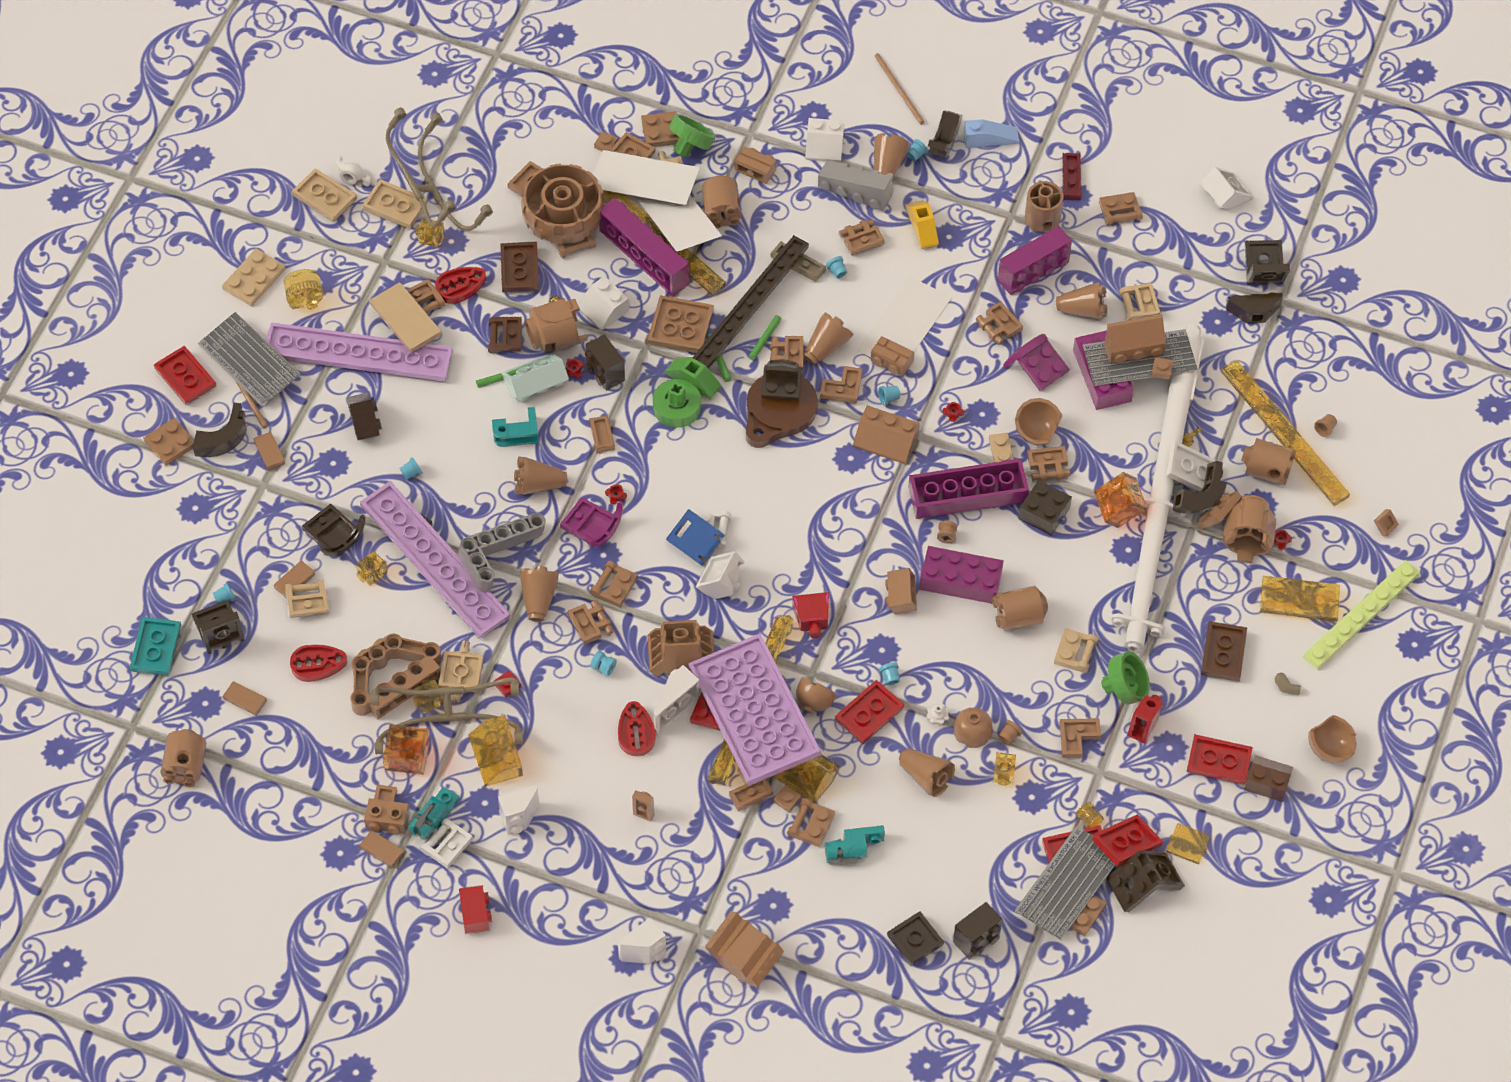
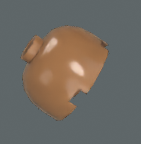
M802 677L796 689V697L798 702L803 705L802 709L811 714L813 711L822 712L827 710L837 695L818 682L810 684L811 679Z
M977 707L962 710L954 722V736L959 743L961 741L969 748H978L985 745L993 732V724L989 714Z

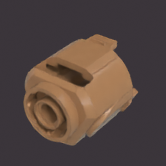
M565 298L531 309L529 313L530 318L525 319V326L534 350L540 348L544 353L552 350L556 352L587 341V334L579 336L575 324L578 321L576 312L580 311L576 299L566 301Z
M1246 495L1241 497L1226 515L1223 542L1229 550L1237 553V561L1252 563L1253 556L1263 555L1272 550L1276 518L1269 509V503L1262 497Z

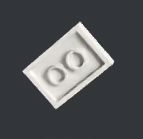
M1174 441L1170 445L1166 476L1200 492L1205 483L1207 464L1216 460Z

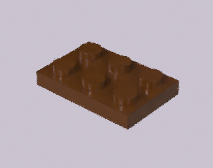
M537 242L500 243L502 292L539 291Z
M1212 621L1208 622L1201 675L1240 681L1247 627Z

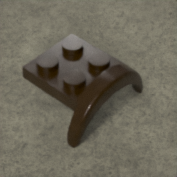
M329 504L303 524L302 529L320 546L319 550L323 554L335 557L347 551L358 541L364 530L365 516L363 514L360 515L358 524L355 526L336 507Z

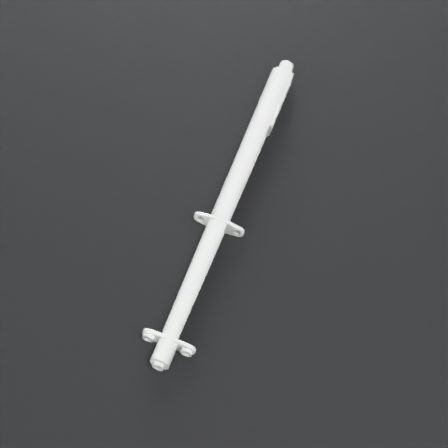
M1190 324L1186 326V332L1197 368L1199 369L1204 339L1200 337V327ZM1198 370L1172 374L1151 495L1150 498L1138 496L1134 499V504L1137 507L1148 512L1130 616L1113 614L1111 619L1114 626L1127 627L1124 645L1131 652L1143 650L1146 633H1150L1153 637H1161L1165 631L1164 626L1148 621L1147 617L1167 517L1182 518L1186 515L1172 511L1173 503L1170 502L1175 480L1166 476L1171 443L1177 441L1182 444L1188 409L1193 401Z

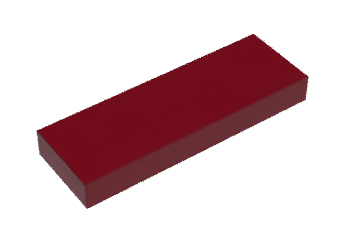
M1081 153L1062 154L1063 200L1081 201Z

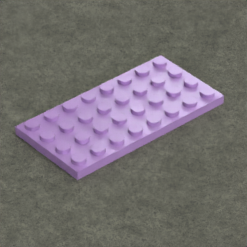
M760 633L688 663L691 672L700 680V690L748 786L822 755Z

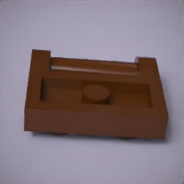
M522 317L489 318L490 344L488 345V352L496 354L498 352L521 351ZM499 326H503L502 343H497Z

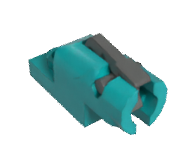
M442 787L436 797H430L408 826L410 832L416 835L419 831L421 834L420 839H425L434 828L438 830L441 822L448 817L460 800V796Z
M884 825L844 829L843 841L838 839L825 842L827 863L856 864L858 859L867 857L866 843L878 844L884 841Z

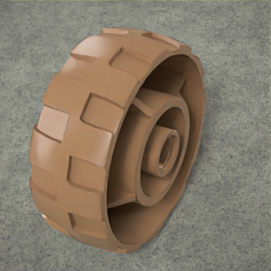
M561 163L550 165V167L535 172L529 182H526L521 199L522 215L526 226L539 239L563 245V243H577L585 237L591 236L598 229L601 219L600 210L605 205L602 187L590 171H586L577 165H561Z

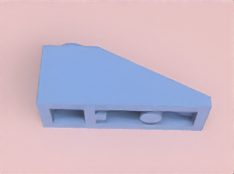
M983 119L965 121L964 139L966 148L1019 144L1017 127Z

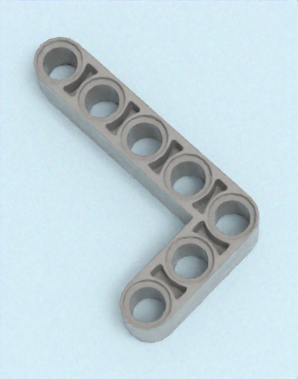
M534 513L461 540L458 552L459 559L479 591H490L495 577V573L485 556L542 536L546 519L542 514Z

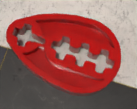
M480 267L452 269L442 273L437 278L435 287L445 303H461L482 288L486 282V272Z
M327 645L301 646L293 652L290 658V667L293 675L303 682H313L328 678L338 673L347 665L346 653ZM336 657H340V662H336ZM320 659L321 664L317 665V660ZM307 661H311V666H307ZM297 662H301V667H297Z
M631 701L626 704L619 719L618 743L626 754L642 756L649 753L655 745V729L646 709L639 702ZM633 708L636 710V718H633L631 712ZM633 726L638 727L640 749H636Z

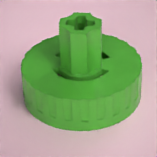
M676 113L668 126L672 132L680 137L673 150L683 157H688L694 145L709 150L716 138V135L711 130L682 114Z
M672 379L663 382L653 394V412L655 417L662 424L674 428L692 424L701 412V395L698 388L693 383L683 379Z
M1127 651L1110 659L1108 676L1103 677L1101 681L1105 693L1111 694L1115 692L1118 699L1127 705L1142 701L1144 696L1149 695V676L1144 663L1137 654Z

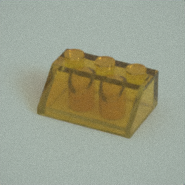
M505 715L485 720L468 734L485 787L523 776L522 764Z
M820 755L773 775V777L789 786L804 798L816 803L831 786L841 767L824 755Z

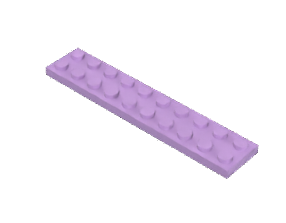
M272 322L266 341L285 360L446 382L453 353V347L425 344L410 353L405 345L397 339Z
M391 481L360 501V506L479 639L510 618V613L490 591L481 592L475 587L459 556Z

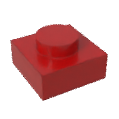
M508 670L494 681L504 678L516 679V677ZM511 682L495 686L505 698L511 695Z

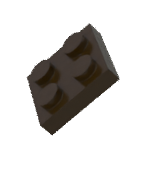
M921 911L887 932L888 938L910 966L944 945L943 939Z

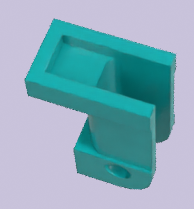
M528 407L529 421L506 423V418L492 420L495 444L499 447L539 444L535 407Z

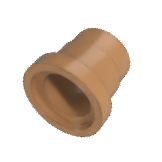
M1327 414L1315 422V431L1323 437H1328L1336 426L1337 419L1333 415Z
M1007 720L1005 727L998 736L1003 742L1010 745L1023 731L1014 722Z

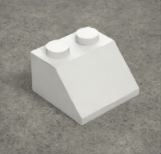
M809 118L805 160L841 162L844 121Z
M1214 167L1201 181L1204 191L1213 197L1214 204L1220 209L1230 210L1253 198L1235 173L1229 170Z
M605 276L589 287L578 304L580 312L600 331L629 312L628 298Z
M537 784L498 796L500 815L507 835L511 833L518 834L527 829L540 806Z
M651 918L647 919L618 941L619 959L622 962L651 964L655 960L659 961L666 953V935Z

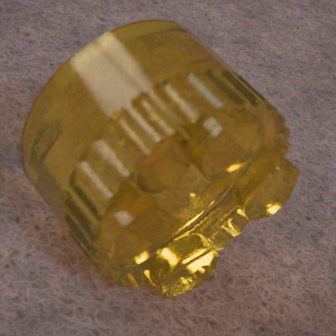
M309 269L297 270L284 278L286 299L290 308L307 307V309L312 310L318 307V303L321 302L324 296L320 275L316 271Z

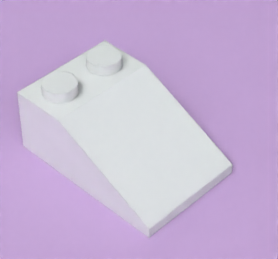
M684 665L670 673L653 714L656 735L698 701L700 696V680Z

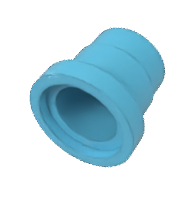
M915 139L907 152V156L912 161H916L922 155L928 153V148L922 141Z
M842 256L834 257L826 264L827 269L831 270L836 279L845 276L848 272L843 263Z
M898 386L879 387L878 396L880 402L886 405L891 401L900 399Z
M413 457L399 468L406 480L417 474H422L420 467Z
M228 583L223 584L224 587L213 592L217 603L226 600H236Z
M896 662L885 664L879 668L886 685H894L900 682L899 666Z

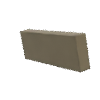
M780 241L771 252L770 257L774 259L786 244ZM803 254L792 269L817 282L826 271V266Z

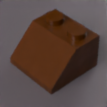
M1255 755L1244 790L1283 802L1293 767Z

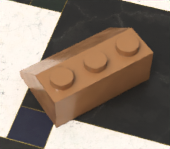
M1162 314L1107 324L1104 347L1110 363H1122L1127 360H1139L1144 357H1156L1164 354L1166 339Z
M867 405L860 419L853 447L906 465L919 436L920 423Z

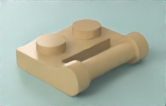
M1152 283L1127 286L1119 290L1126 307L1127 320L1160 315ZM1132 294H1135L1139 308L1137 312H1134L1130 298Z
M324 580L298 585L285 584L290 618L329 612ZM319 590V593L293 596V593Z
M1065 628L1054 664L1083 673L1088 672V663L1094 645L1097 644L1099 638L1094 634L1087 635ZM1081 642L1086 643L1081 661H1075Z

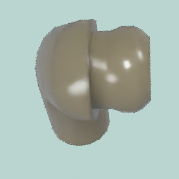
M1282 672L1275 676V683L1281 692L1300 695L1301 685L1291 684Z

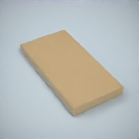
M400 282L369 300L370 305L410 353L442 335L441 330Z

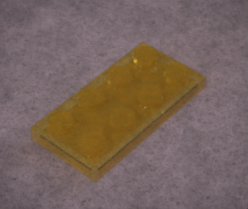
M1263 575L1260 613L1337 622L1340 585Z

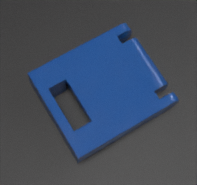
M688 509L666 540L703 566L705 563L699 557L702 556L708 560L721 543L715 537L716 534L721 538H724L725 535ZM689 521L691 524L681 538L678 537L677 534L685 523Z

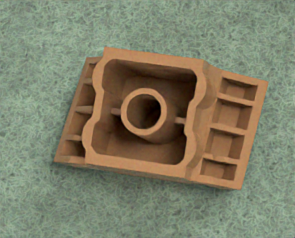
M697 620L663 622L661 628H655L647 635L650 672L657 677L663 672L670 675L674 669H679L682 665L691 672L688 663L714 653L713 631L705 625L700 626Z
M730 911L705 946L707 951L717 959V963L744 984L748 983L754 987H758L784 952L778 943L772 942L768 935L760 932L748 920L742 919L734 911Z

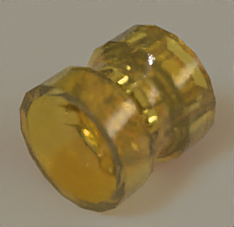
M1092 802L1084 804L1076 812L1077 817L1085 821L1084 825L1086 828L1098 826L1104 819L1099 812L1095 811V806Z

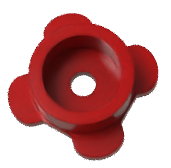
M577 359L568 360L566 362L567 375L577 378L582 376L581 370L584 368V363Z
M951 402L946 408L942 409L943 415H947L951 422H955L958 417L965 414V411L956 402Z
M619 484L612 485L605 490V495L610 498L611 504L627 499V494L624 493L622 486Z
M1277 529L1275 531L1274 544L1278 546V549L1283 550L1286 548L1287 543L1292 541V537L1287 531Z

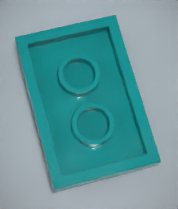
M142 617L129 667L130 671L169 676L181 629V622Z

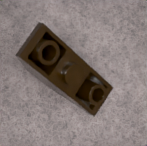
M1271 292L1268 294L1229 296L1227 298L1226 310L1247 324L1266 323L1281 306L1283 293Z

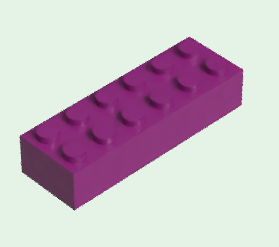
M614 198L601 208L599 231L673 297L689 285V263L686 258L678 255L672 246H668L660 235H656L647 224L639 220L635 213H631L624 203Z
M1021 458L909 475L908 488L916 519L1023 503L1029 494V487Z

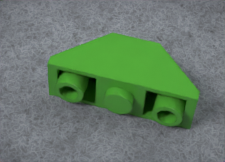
M691 357L674 359L664 371L666 375L673 379H683L693 383L698 388L700 394L710 400L721 388V384L707 366Z

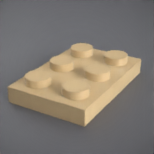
M316 168L292 190V196L332 222L357 200L355 193Z
M381 179L362 205L363 210L411 229L423 211L420 202L417 201L413 192ZM424 197L423 200L425 205H427L428 200Z
M255 249L225 281L222 288L246 304L253 306L283 273L285 265L262 251Z

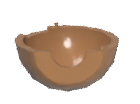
M1042 398L1029 399L1022 403L1017 410L1015 417L1016 430L1020 437L1030 444H1049L1060 423L1062 413L1049 400Z
M1336 715L1330 716L1320 725L1313 727L1308 733L1309 745L1313 753L1322 761L1342 763L1350 759L1355 753L1357 746L1356 733L1346 720Z

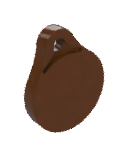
M763 376L752 384L747 394L748 421L746 441L750 446L755 448L765 447L781 438L798 434L812 424L817 414L818 397L815 388L806 378L801 376L799 400L762 398ZM760 432L762 435L757 436L755 433Z

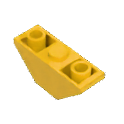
M921 200L905 204L920 248L938 245L935 220L929 203Z

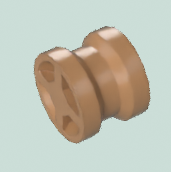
M948 520L941 521L938 525L937 539L942 543L955 542L957 524Z

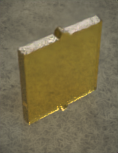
M1177 823L1173 835H1170V842L1166 852L1199 865L1203 854L1207 852L1206 846L1211 835Z

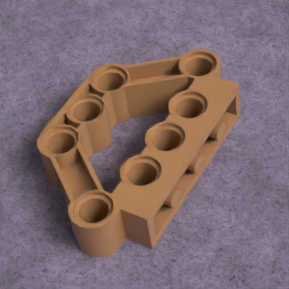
M392 633L376 640L369 648L361 650L351 662L354 688L350 700L353 712L359 716H364L371 712L378 720L414 696L379 692V705L371 706L369 682L372 671L383 669L390 659L399 658L412 662L408 665L407 670L395 673L391 681L380 683L376 688L391 687L423 690L439 679L441 673L439 665L442 661L439 645L434 642L424 643L402 638L399 634Z

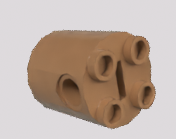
M715 176L706 180L702 185L705 215L716 229L722 226L739 224L741 210L736 180L729 176Z
M1048 181L1037 182L1029 188L1026 199L1025 221L1033 232H1048L1059 226L1063 206V192L1061 188L1055 183Z
M1256 438L1254 445L1245 447L1241 459L1247 467L1245 474L1285 486L1297 450Z
M1036 586L997 593L995 597H992L993 607L997 608L998 616L995 617L997 627H1001L1004 631L1042 624L1048 611L1047 599Z
M190 729L173 731L168 734L160 770L163 782L167 784H183L186 787L195 786V783L199 781L207 744L205 738Z

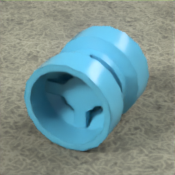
M599 650L592 658L590 667L594 670H600L606 676H610L615 669L617 659L607 657L605 653Z

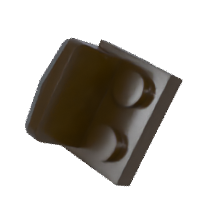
M785 359L768 361L763 371L762 398L799 400L802 367H799L797 362Z

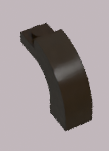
M948 110L943 111L938 130L934 138L929 140L927 146L930 147L929 153L945 158L949 155L959 131L963 117L962 114Z
M233 403L229 422L222 429L213 432L196 430L193 442V450L196 457L220 456L230 452L240 444L247 431L245 411H243L241 403Z
M1216 460L1207 464L1205 483L1199 493L1186 489L1175 492L1172 511L1193 514L1216 504L1223 496L1227 482L1220 481L1223 476V462Z

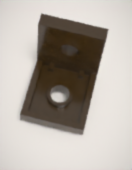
M1282 240L1245 241L1247 285L1261 282L1262 285L1269 284L1270 282L1284 284L1290 272V264H1283ZM1266 255L1269 258V262L1263 263L1259 257Z
M228 600L191 613L208 654L212 653L211 649L222 646L223 649L230 647L229 642L240 639L241 642L245 641L237 611L233 613Z
M1139 850L1105 878L1124 912H1130L1157 889L1181 890L1185 886L1166 852ZM1131 878L1134 881L1132 889H1130L1128 885L1129 880Z

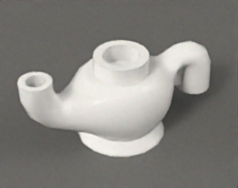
M338 155L336 157V165L341 171L340 177L343 182L353 185L356 181L362 180L363 185L366 187L371 184L372 178L370 175L362 172L358 163H343L342 156Z

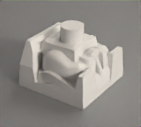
M736 551L711 557L696 588L714 599L733 595V592H736L740 587V583L737 581L740 577L738 574L740 570L739 565L744 564L745 561Z

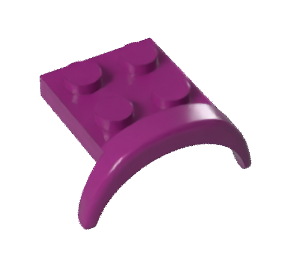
M1040 334L1024 344L1003 364L1005 368H1008L1017 360L1039 391L1070 370L1050 344L1045 334Z
M581 497L560 523V528L587 542L589 546L600 548L609 541L617 530L623 513V502L619 501L617 503L616 511L612 514Z

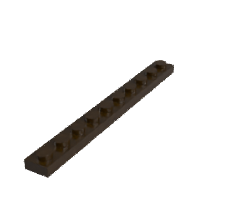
M793 235L692 358L706 365L709 369L809 248V243Z

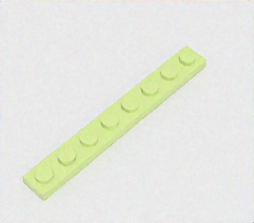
M1405 560L1304 654L1303 658L1318 670L1419 576L1420 571Z

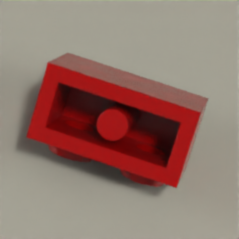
M483 885L459 888L465 934L488 931V923L492 922L491 910H486V904H490L488 892H484Z

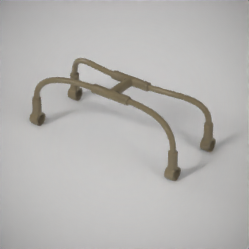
M402 107L397 108L394 111L395 116L389 122L386 130V143L390 153L404 172L405 179L417 201L420 202L428 224L431 227H436L448 217L454 225L465 231H471L480 226L485 218L493 213L490 205L487 204L481 207V213L475 219L473 225L464 226L451 215L457 208L454 201L448 200L443 203L435 183L426 171L422 157L423 144L427 135L433 131L436 125L442 123L443 118L440 113L431 115V121L425 128V132L418 145L419 165L427 184L423 185L416 184L411 173L408 172L392 147L390 141L391 130L396 127L400 120L407 116ZM421 192L432 193L434 199L443 210L435 222H432Z
M504 678L465 688L464 686L431 688L428 690H408L391 687L375 688L370 694L371 706L379 705V692L429 695V697L443 696L444 714H433L427 717L411 719L385 730L376 739V743H374L375 755L384 754L383 739L397 729L420 722L467 720V718L489 719L506 723L515 728V744H523L522 729L515 722L489 714L452 713L451 695L478 691L510 682L511 696L519 695L518 680L515 678Z

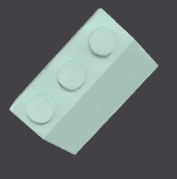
M553 353L501 373L512 396L520 401L530 398V395L534 393H544L549 387H559L564 384V381L569 380L562 359ZM518 369L516 370V375L510 376L507 374V372Z

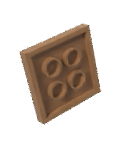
M660 295L647 344L696 353L705 343L714 305Z

